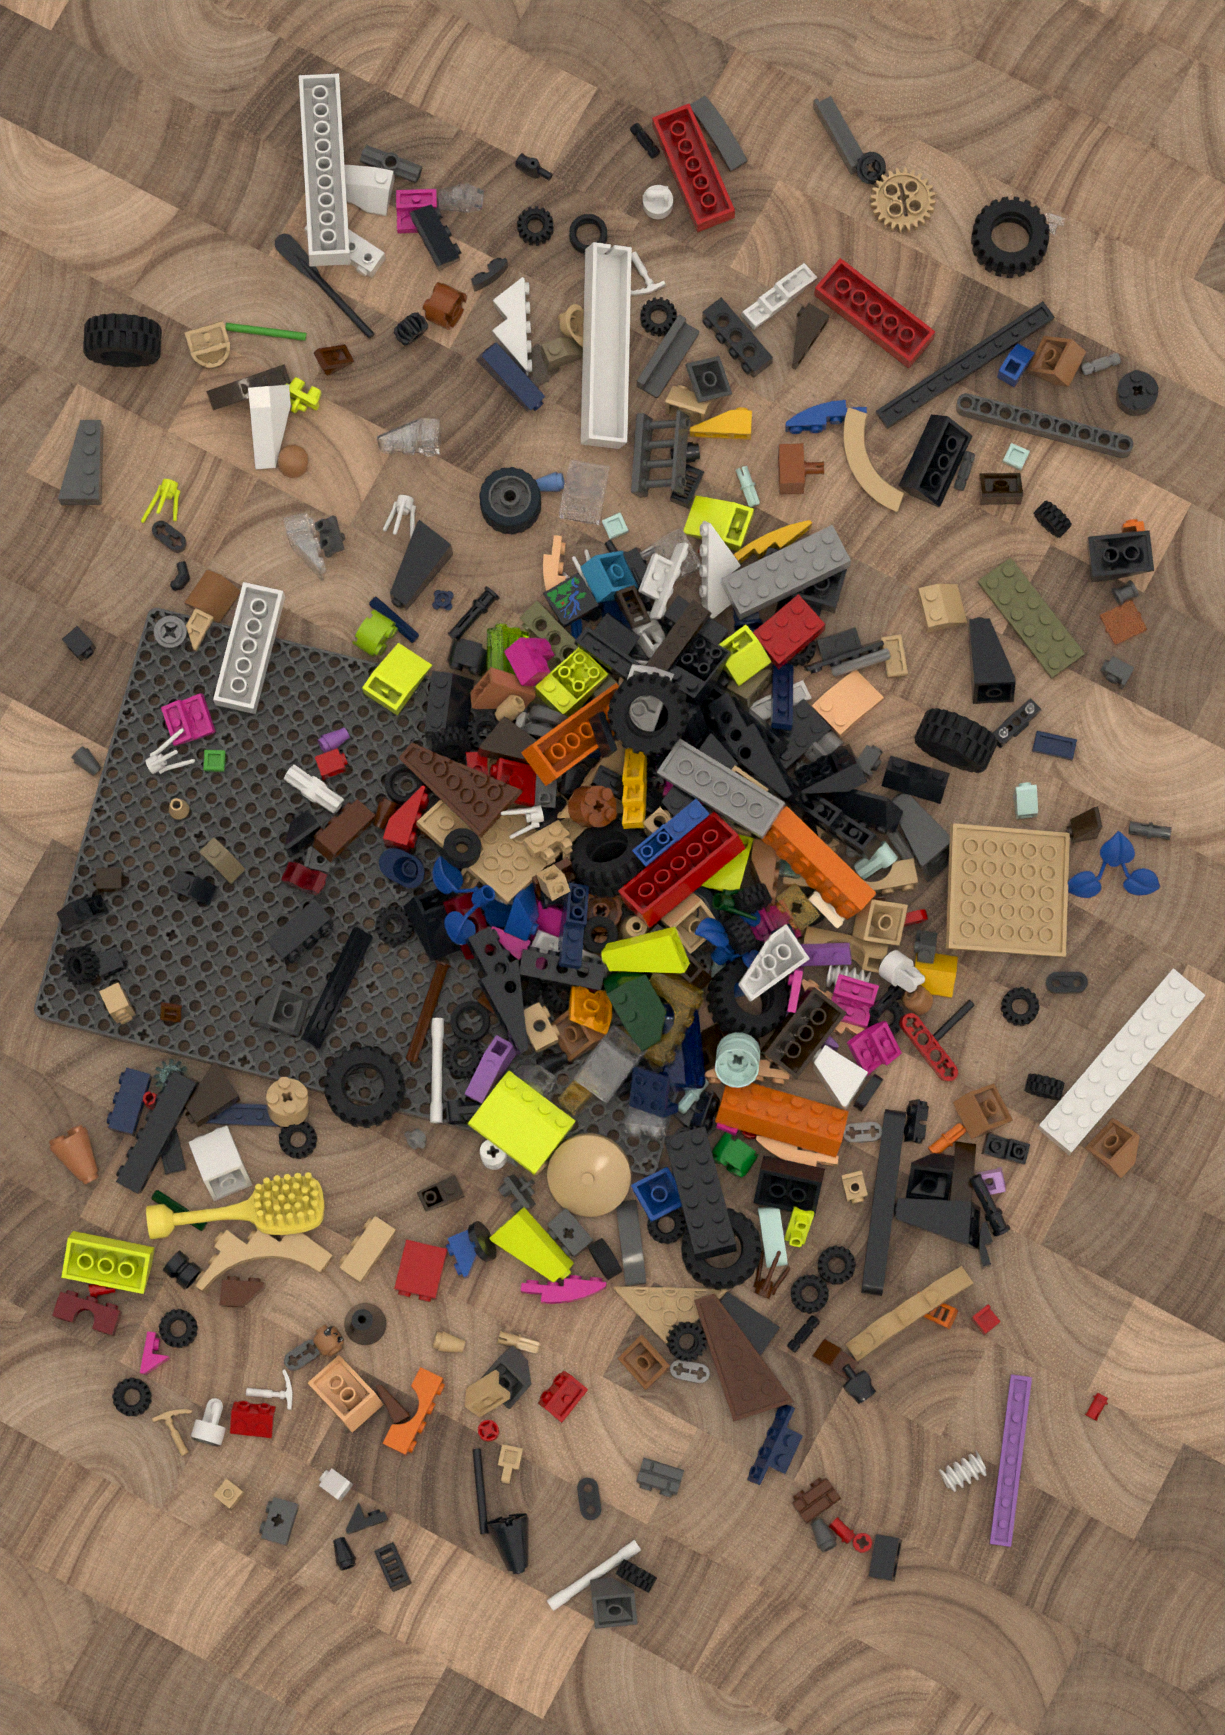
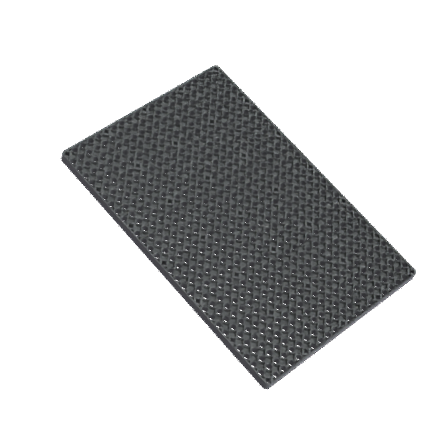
M161 608L151 609L147 614L63 907L70 902L92 897L99 893L96 886H93V874H96V868L121 867L124 871V878L129 879V884L124 887V892H100L104 894L103 901L109 913L85 926L73 929L69 936L62 934L64 928L59 920L34 1006L35 1014L40 1020L211 1065L217 1062L219 1067L272 1081H278L281 1078L280 1071L283 1068L290 1069L288 1078L298 1080L299 1082L300 1076L308 1073L311 1076L310 1080L302 1084L307 1090L325 1094V1088L320 1087V1082L326 1078L328 1068L325 1066V1063L328 1059L341 1056V1052L346 1049L347 1051L351 1050L354 1044H360L362 1047H365V1045L371 1046L374 1049L379 1048L390 1056L395 1054L402 1056V1060L398 1065L404 1077V1099L410 1100L411 1106L408 1109L400 1107L397 1113L430 1121V1113L422 1114L420 1109L425 1104H431V1094L426 1092V1087L432 1084L431 1028L427 1030L424 1039L428 1042L426 1048L421 1049L418 1057L422 1061V1066L419 1069L412 1068V1062L407 1061L406 1056L437 966L435 961L447 960L450 963L449 965H451V968L447 970L444 986L441 988L437 1000L439 1005L434 1009L432 1018H444V1026L451 1025L452 1014L447 1012L450 1005L458 1006L467 1001L477 1002L473 997V993L477 990L482 991L477 981L480 979L478 974L481 972V969L475 959L466 960L462 950L434 961L429 959L426 964H421L418 962L419 957L427 955L415 929H413L415 932L413 938L407 939L408 941L402 942L401 945L394 944L393 946L389 943H384L379 938L375 924L379 913L383 912L385 908L398 905L405 910L403 906L414 897L417 891L422 890L426 893L437 889L433 881L432 872L436 860L440 856H444L443 848L433 840L421 838L420 834L416 835V852L412 855L417 856L422 861L424 871H429L431 876L429 879L423 880L415 888L403 886L405 891L397 894L396 889H399L402 885L383 875L379 867V858L387 850L383 840L387 825L383 830L372 824L345 849L351 852V856L348 859H342L340 855L336 857L335 870H331L330 875H327L325 886L319 894L317 893L315 896L299 889L291 888L287 883L281 881V878L289 862L300 863L303 860L305 864L308 848L301 849L292 857L288 856L284 847L285 844L280 842L281 838L288 834L290 824L286 823V819L300 811L304 813L308 810L318 821L321 828L325 829L329 826L328 822L335 815L322 806L318 810L312 809L311 805L313 802L304 797L301 791L285 780H279L277 775L282 771L287 772L290 767L296 765L311 777L315 776L322 782H326L328 784L327 788L336 794L339 787H346L348 789L347 793L339 795L344 799L342 809L349 802L352 804L357 799L356 796L359 792H366L367 798L359 801L376 816L378 807L376 801L379 797H385L394 802L389 798L382 780L386 778L387 773L393 767L404 764L398 757L411 743H420L424 748L433 751L432 737L425 736V732L418 730V727L421 724H425L427 713L423 711V708L428 705V689L430 688L431 677L425 676L410 697V700L414 701V705L410 708L404 706L397 716L373 699L364 696L362 687L369 679L370 672L379 666L378 663L275 637L273 646L279 645L281 650L278 653L271 652L268 665L273 664L276 668L273 672H266L263 684H269L270 688L266 692L261 691L259 703L265 705L264 709L256 711V714L221 707L215 705L213 699L232 626L212 622L197 652L186 651V648L192 644L188 631L182 645H178L175 648H165L158 644L156 640L154 642L147 641L148 636L154 634L156 622L153 618L157 619L158 616L161 618L176 616L186 626L191 616ZM165 626L167 631L165 636L168 637L170 635L176 638L174 633L176 629L171 630ZM215 630L222 632L218 638H213L211 634ZM208 650H216L215 656H206ZM294 650L301 652L297 658H292L290 654ZM144 654L151 655L149 661L144 662L141 660ZM314 655L321 657L317 663L310 662V658ZM164 659L171 660L170 665L167 667L161 666V662ZM333 660L340 661V665L337 668L330 667V663ZM190 664L191 668L189 671L183 672L181 671L182 665ZM358 666L359 670H355V673H352L351 668ZM203 669L211 670V673L206 677L200 675ZM292 669L295 671L293 677L285 676L287 670ZM139 673L146 674L145 679L142 681H137L136 676ZM312 674L315 676L314 681L306 682L304 680L305 677ZM159 678L166 679L165 684L162 686L155 685V682ZM332 679L335 681L334 686L330 688L325 687L324 683ZM184 683L185 688L182 691L175 690L177 684ZM349 684L355 686V689L350 693L344 691L345 686ZM199 688L205 689L203 695L209 713H219V718L212 721L216 730L213 738L205 740L202 737L174 746L173 742L170 743L159 754L165 756L174 750L178 751L182 746H186L189 749L184 755L177 753L167 759V765L165 766L194 759L195 762L182 766L183 770L180 774H174L173 769L161 774L159 771L152 774L145 760L150 757V753L158 749L161 742L167 741L171 737L169 730L164 729L166 721L161 707L177 700L183 701L195 695V691ZM282 689L290 690L289 695L286 697L280 696L279 693ZM135 692L140 693L138 700L130 699L131 694ZM302 694L310 696L306 702H301L299 697ZM152 698H160L159 704L155 706L150 705ZM322 699L330 701L326 707L319 706V702ZM530 702L523 712L528 714L533 706L550 708ZM471 703L470 715L479 717V714L486 715V713H490L493 716L497 709H474ZM347 704L349 709L346 712H341L338 710L339 706ZM282 708L284 709V714L282 716H275L274 711ZM361 709L369 710V714L366 717L358 715ZM132 712L134 717H130L128 720L125 715H129ZM298 713L304 714V718L301 721H295L294 716ZM381 714H387L389 716V719L386 722H380L378 720ZM147 717L155 718L151 725L144 724ZM231 718H238L239 723L237 725H229ZM317 718L324 720L321 726H315L313 722ZM401 719H407L409 724L406 727H400L398 722ZM251 723H258L259 727L257 730L251 731L248 729ZM341 723L344 725L350 738L344 741L338 747L340 754L344 753L348 764L344 765L345 768L350 767L353 769V772L348 776L341 773L323 780L315 756L321 755L324 752L319 744L310 746L308 741L311 738L320 739L321 735L333 732L334 725ZM273 727L279 729L278 734L275 736L268 734L269 730ZM481 727L478 732L479 737L486 739L493 728ZM357 728L364 730V733L359 737L353 735L354 730ZM127 731L129 736L126 739H120L119 735L121 732ZM291 733L299 734L298 739L295 741L289 740L288 736ZM377 733H381L384 736L379 742L373 740V736ZM147 736L149 741L144 745L139 744V739ZM229 737H231L233 742H229L228 745H226L224 740H228ZM397 738L404 741L399 747L393 745V741ZM246 742L254 744L251 750L243 749ZM470 743V752H478L479 749L476 750ZM266 747L273 748V753L271 755H264L263 750ZM350 748L358 749V753L355 756L347 754ZM204 750H225V756L228 757V762L225 764V772L204 771V760L198 759L199 753ZM116 751L124 752L120 759L113 758ZM286 752L293 753V757L290 760H284L283 755ZM370 753L378 754V758L375 761L367 759ZM136 756H143V761L140 764L133 763V759ZM466 756L458 763L466 766ZM306 757L313 758V762L310 765H304L302 761ZM585 757L578 763L580 765L585 764L588 767L586 772L589 773L599 760ZM390 758H396L398 760V763L395 766H389L387 764ZM735 759L738 763V768L748 775H755L754 773L751 774L747 767ZM242 761L248 763L247 768L244 770L237 768L238 764ZM262 766L268 768L267 773L264 775L257 773L258 769ZM111 770H116L118 775L113 779L108 778V773ZM195 771L203 772L200 779L192 778ZM370 772L373 774V777L365 781L362 779V775ZM409 773L398 774L392 783L394 791L401 796L411 795L417 787L415 777ZM131 775H136L138 779L135 783L127 782ZM215 776L223 777L220 784L212 783ZM156 780L158 783L155 788L150 789L147 787L149 781ZM235 781L243 783L240 789H233L232 784ZM406 782L413 785L409 791L402 789V785ZM171 785L177 786V791L173 794L167 793V789ZM653 785L650 789L647 787L648 790L662 797L663 793L658 792ZM255 786H261L262 792L260 794H253L252 789ZM561 786L557 787V791L560 792ZM431 789L432 793H428L430 799L427 810H430L441 800ZM105 790H112V795L109 798L102 797V793ZM191 790L197 791V796L193 799L187 798V794ZM275 791L282 792V797L276 800L272 798V794ZM131 795L132 800L129 803H123V796ZM211 795L217 796V800L213 804L207 803V798ZM295 796L302 797L300 804L294 805L291 801ZM177 798L187 802L192 814L189 818L174 819L169 813L161 812L162 807L170 805L171 801ZM144 800L152 801L149 808L142 807ZM231 800L237 802L236 807L233 809L226 807L227 803ZM180 804L176 805L175 809H178ZM706 804L703 805L709 814L715 812L725 822L737 824ZM251 805L257 807L256 812L253 814L246 812L247 808ZM103 809L106 814H102L101 817H99L97 813L102 812ZM271 810L277 812L274 819L266 818V814ZM623 813L617 814V820L622 821ZM125 814L126 820L124 822H116L118 815ZM204 815L212 817L209 823L201 822ZM140 819L146 820V825L142 828L136 827V823ZM224 820L231 821V826L227 829L221 827V823ZM660 822L656 826L660 828L663 824ZM160 824L166 825V830L162 833L156 832V828ZM244 825L251 826V831L247 834L241 833V828ZM100 829L101 833L98 837H92V830ZM178 830H186V835L184 837H176V832ZM264 830L271 831V836L267 839L261 838V833ZM120 834L121 838L118 842H111L112 835ZM203 835L205 840H201L199 843L196 838H200ZM369 836L377 838L376 842L372 845L365 842ZM213 837L217 841L220 839L225 840L226 844L224 847L246 869L232 883L235 885V889L230 893L224 891L225 886L230 883L214 868L210 867V864L199 852ZM133 839L141 840L138 847L130 846ZM153 844L161 845L160 850L156 853L150 851ZM238 845L246 846L243 853L235 852ZM94 848L95 854L93 856H85L87 849ZM173 849L181 851L180 855L176 858L170 856ZM258 850L266 851L263 858H256L255 853ZM427 852H435L436 857L433 860L426 859L425 855ZM109 853L115 854V859L112 862L105 861V857ZM199 854L200 860L198 862H190L192 855ZM563 854L556 859L557 862L563 860ZM278 855L286 857L285 861L281 864L275 862V858ZM365 855L371 857V861L368 864L360 862V859ZM621 855L609 857L602 863L613 861ZM319 857L317 862L323 863L325 858ZM129 858L135 859V864L132 867L125 866V862ZM147 864H155V869L152 872L145 871ZM89 868L90 872L87 876L82 877L79 875L81 869ZM167 869L175 870V874L172 877L164 876ZM254 869L260 870V875L257 878L250 877V872ZM338 870H343L346 872V875L342 879L335 878V873ZM178 871L194 874L204 880H215L214 885L217 889L209 906L200 907L199 902L190 898L186 902L179 901L180 894L170 890ZM274 874L280 876V880L277 883L269 881L270 877ZM359 875L366 877L365 882L362 884L355 883V878ZM379 880H383L386 883L382 889L374 887L375 883ZM143 883L149 884V889L146 892L139 891V887ZM76 888H84V893L81 896L74 895ZM163 888L169 889V894L166 897L159 896V892ZM247 889L255 891L254 896L251 898H246L244 893ZM338 890L340 895L338 898L332 899L329 897L330 892ZM454 891L451 892L453 897L459 895L458 893H454ZM268 894L275 896L274 901L271 903L264 902V898ZM358 895L360 900L358 903L352 904L349 902L350 897ZM116 898H123L124 902L121 906H114ZM288 899L295 901L294 906L291 908L284 907V902ZM316 900L325 911L328 909L334 910L335 914L332 917L334 923L333 930L326 938H318L316 940L317 944L309 951L305 949L300 954V959L294 963L298 965L297 971L290 973L287 971V968L291 963L286 965L270 947L267 939L281 928L278 926L280 920L287 919L290 921L306 905ZM372 900L380 902V906L376 909L370 908L369 904ZM136 903H143L144 908L141 911L136 912L133 910ZM625 903L621 906L622 920L635 914L633 911H628L625 908ZM221 904L229 905L228 911L224 913L219 912ZM157 908L164 909V913L160 917L153 915L154 910ZM241 909H248L249 914L247 917L241 918L238 916ZM600 909L597 910V912H598V915H597V916H599V915L605 916V910H604V911H600ZM722 910L720 911L721 924L723 923L725 912ZM177 913L184 915L183 920L180 922L173 921V917ZM261 914H268L269 919L267 922L261 923L258 921ZM346 915H353L355 919L352 923L347 924L344 922ZM110 918H118V923L115 926L108 925ZM197 918L204 920L203 925L200 927L193 926V922ZM392 918L387 922V925L395 927L392 933L400 932L403 927L401 920L397 918ZM366 920H373L375 924L372 928L367 929L364 927V922ZM130 923H138L137 930L133 932L128 931ZM215 924H223V930L221 932H214L213 927ZM353 927H358L372 935L373 938L362 959L364 964L361 968L357 969L353 978L358 980V985L355 988H348L343 1001L351 999L353 1004L350 1008H344L341 1003L321 1048H315L301 1040V1037L328 982L327 978L332 974L336 965L333 962V957L336 954H341L346 944L338 941L339 936L343 934L349 936ZM150 928L158 929L156 936H148ZM241 928L244 930L241 937L233 936L235 929ZM86 932L93 934L89 941L82 939L83 934ZM175 933L177 939L170 941L168 936H172ZM258 933L263 934L264 938L261 942L256 943L253 941L254 935ZM593 933L591 934L592 939L594 940L596 935ZM106 937L113 939L109 946L102 945V941ZM191 938L198 939V943L194 947L187 945ZM126 942L133 944L130 951H123L127 959L126 969L104 979L101 977V982L97 986L91 985V982L81 985H73L72 982H69V977L64 975L66 970H62V967H65V964H62V960L65 958L63 955H57L58 948L62 946L67 947V950L80 946L91 947V951H95V955L114 947H117L120 952L122 951L123 944ZM211 943L218 944L215 952L207 950ZM710 943L712 949L708 952L697 948L691 953L699 963H704V970L708 974L710 973L713 961L711 953L716 948L712 943ZM383 944L389 946V951L385 954L378 952V948ZM147 947L152 948L150 956L142 955L143 949ZM231 948L238 949V954L235 957L227 956V952ZM316 949H322L324 954L320 958L313 957V952ZM401 950L409 951V956L405 959L399 958L398 954ZM167 952L172 953L170 961H162L163 954ZM256 953L258 959L253 963L248 962V956ZM185 958L192 959V964L188 967L182 966V961ZM275 959L277 965L273 964V966L270 967L268 961L272 962V960ZM205 963L212 964V969L209 972L202 971V966ZM377 964L384 966V970L379 974L373 972V967ZM467 965L470 970L467 974H460L458 972L459 967ZM56 966L61 967L60 974L56 976L51 975L52 968ZM140 967L147 968L144 976H137L136 974ZM225 968L233 970L229 977L222 976V971ZM310 969L318 970V975L314 978L308 977L307 973ZM395 970H402L404 972L402 978L396 979L393 977ZM577 970L580 978L587 975V973ZM165 972L167 974L166 979L162 982L157 981V975ZM245 973L253 975L250 982L242 981V976ZM673 973V977L680 978L682 982L679 986H674L676 1007L665 1008V1017H668L671 1023L668 1026H663L661 1035L666 1040L663 1046L653 1045L642 1052L627 1032L618 1014L612 1013L608 1030L609 1037L600 1043L599 1049L595 1051L589 1050L574 1059L572 1065H562L549 1074L546 1080L538 1079L537 1074L539 1070L536 1060L545 1051H552L553 1053L562 1052L558 1043L546 1048L543 1053H536L535 1050L530 1055H525L524 1053L517 1055L516 1053V1056L499 1080L508 1071H511L534 1090L541 1091L544 1094L543 1097L551 1103L555 1096H561L564 1099L563 1103L557 1107L579 1124V1127L575 1131H570L561 1143L575 1135L587 1133L588 1128L591 1126L597 1127L599 1129L598 1134L605 1137L610 1132L615 1131L619 1134V1138L614 1142L622 1148L627 1157H631L634 1160V1164L631 1166L632 1174L643 1177L652 1175L658 1171L665 1144L664 1137L667 1136L672 1115L662 1118L629 1106L630 1097L627 1101L619 1100L602 1071L605 1067L613 1065L637 1049L648 1064L651 1057H658L661 1061L658 1066H650L654 1072L669 1077L670 1082L675 1084L676 1087L668 1093V1098L671 1102H676L705 988L699 994L696 991H692L690 985L678 973ZM422 975L424 977L423 982L420 984L414 983V976ZM179 978H186L187 983L184 986L179 987L176 985ZM270 978L273 980L272 985L267 988L263 987L262 981ZM549 980L542 982L540 985L545 986ZM114 982L121 983V987L126 992L132 1007L136 1009V1015L132 1016L133 1019L125 1024H121V1022L116 1023L109 1012L105 1010L106 1005L99 992L111 986ZM199 983H206L207 988L205 991L198 992L196 990ZM290 983L293 985L292 989L300 993L307 988L313 991L308 1003L307 1014L301 1026L302 1033L297 1038H293L290 1034L280 1031L274 1033L270 1028L262 1025L258 1027L251 1026V1021L257 1007V1000L263 998L276 984L284 985ZM373 984H375L378 990H374L373 993H370L368 987H372ZM456 985L464 987V991L461 994L453 992V988ZM49 986L55 987L53 995H46L45 993ZM134 987L141 988V993L138 996L131 995V990ZM560 987L556 988V993L558 996L560 992L566 991ZM219 988H226L227 993L223 997H218L216 995ZM392 989L398 991V996L394 999L387 996L388 991ZM74 991L75 998L67 1001L65 999L66 994ZM155 992L161 993V998L158 1001L151 1000V995ZM239 993L247 994L244 1002L236 1001ZM412 994L419 997L418 1001L414 1004H410L407 1001L408 997ZM88 997H95L93 1005L87 1006L85 1004ZM179 997L181 998L180 1005H182L181 1023L175 1022L173 1026L168 1027L165 1025V1020H160L161 1002L171 1003L173 998ZM195 1002L201 1003V1008L197 1012L191 1011V1005ZM693 1002L696 1005V1009L694 1011H687L684 1007L685 1004ZM365 1004L373 1006V1010L370 1013L362 1012V1007ZM47 1007L49 1012H45L43 1015L40 1010ZM553 1007L550 1010L547 1009L551 1016L548 1018L550 1024L556 1020L553 1017ZM213 1008H220L221 1014L219 1016H211ZM386 1009L393 1011L392 1017L388 1019L382 1017V1012ZM486 1009L487 1012H488V1014H489V1017H490L491 1015H494V1014L491 1013L488 1009ZM473 1010L464 1011L460 1015L458 1025L463 1032L471 1030L473 1033H476L481 1029L483 1019L477 1011L478 1016H474L473 1019H470L468 1014L472 1013ZM68 1011L70 1013L69 1018L65 1021L60 1020V1014ZM148 1012L156 1014L153 1021L145 1020ZM240 1013L241 1019L238 1022H232V1014ZM406 1014L413 1016V1020L409 1024L402 1022V1018ZM88 1016L90 1018L89 1023L85 1026L80 1025V1019ZM339 1019L347 1020V1025L344 1028L336 1026ZM104 1021L109 1022V1029L101 1031L100 1024ZM499 1021L497 1024H490L487 1035H491L493 1038L498 1035L505 1040H509ZM189 1022L196 1024L195 1029L191 1032L185 1030V1026ZM682 1022H688L691 1025V1029L689 1031H682L679 1026ZM359 1024L367 1025L365 1033H358L356 1031ZM618 1026H622L625 1029V1033L621 1036H617L613 1032ZM122 1027H129L130 1032L126 1036H121L119 1034ZM210 1027L215 1028L216 1033L212 1037L205 1036L206 1029ZM380 1029H385L388 1032L387 1036L383 1039L376 1036L377 1031ZM452 1031L450 1034H444L443 1045L449 1047L454 1041H460V1039ZM147 1032L149 1038H145L143 1041L140 1035H144ZM228 1033H235L236 1038L234 1041H225V1036ZM401 1034H405L408 1037L407 1041L403 1044L396 1041L397 1037ZM163 1037L170 1038V1043L165 1047L160 1046V1040ZM248 1038L256 1039L253 1047L245 1046ZM337 1038L342 1041L339 1048L331 1047L333 1039ZM481 1039L475 1043L480 1047L484 1055L489 1045L484 1044ZM183 1042L190 1043L189 1050L185 1052L180 1051V1045ZM677 1042H683L686 1048L683 1051H677L674 1045ZM274 1043L276 1049L271 1053L266 1052V1045ZM616 1046L620 1049V1053L612 1056L608 1052L609 1048ZM202 1048H210L208 1056L201 1057L199 1055ZM289 1048L296 1050V1054L292 1058L285 1056V1052ZM468 1052V1056L465 1059H459L456 1056V1062L460 1066H468L472 1062L471 1053ZM222 1053H229L230 1059L227 1062L219 1060ZM310 1053L316 1055V1060L312 1063L305 1061L306 1055ZM445 1054L442 1057L443 1113L446 1112L445 1103L451 1101V1099L446 1097V1093L449 1090H455L457 1096L452 1100H463L466 1102L468 1096L465 1095V1092L472 1077L453 1079L451 1077L452 1073L445 1062ZM247 1058L250 1063L245 1064V1067H243L240 1061H244ZM586 1061H592L595 1066L592 1070L587 1071L583 1068V1064ZM674 1062H677L678 1067L680 1068H676V1071H672V1067L669 1065H673ZM269 1063L270 1070L265 1073L259 1070L261 1064ZM525 1065L529 1068V1071L525 1075H520L517 1072L518 1067ZM371 1068L357 1069L346 1080L345 1084H348L350 1090H346V1096L350 1101L365 1105L376 1103L384 1092V1081L381 1075L377 1072L374 1078L369 1079L365 1076V1073ZM560 1076H567L569 1078L568 1084L564 1086L558 1084L557 1080ZM410 1079L417 1081V1085L413 1089L406 1087V1082ZM586 1081L589 1083V1088L581 1091L577 1087L578 1083ZM600 1087H608L610 1090L609 1094L606 1096L599 1095L598 1089ZM363 1089H369L371 1095L369 1098L363 1099L360 1097V1092ZM581 1101L584 1107L582 1110L576 1111L572 1108L573 1103ZM601 1106L604 1109V1113L601 1116H596L592 1112L593 1108ZM620 1111L624 1114V1119L622 1121H615L613 1114ZM635 1117H642L645 1123L638 1127L633 1124V1120ZM446 1118V1119H443V1123H438V1124H442V1125L454 1127V1128H457V1129H461V1130H465V1131H469V1132H473V1133L480 1134V1133H478L476 1130H474L472 1127H470L469 1125H464V1124L450 1125V1124H447V1118ZM656 1122H662L665 1128L663 1131L657 1132L653 1129V1125ZM630 1137H637L640 1142L637 1146L632 1147L627 1141ZM651 1142H657L660 1148L656 1152H651L648 1149V1145ZM648 1162L652 1163L654 1169L646 1172L643 1165H647Z

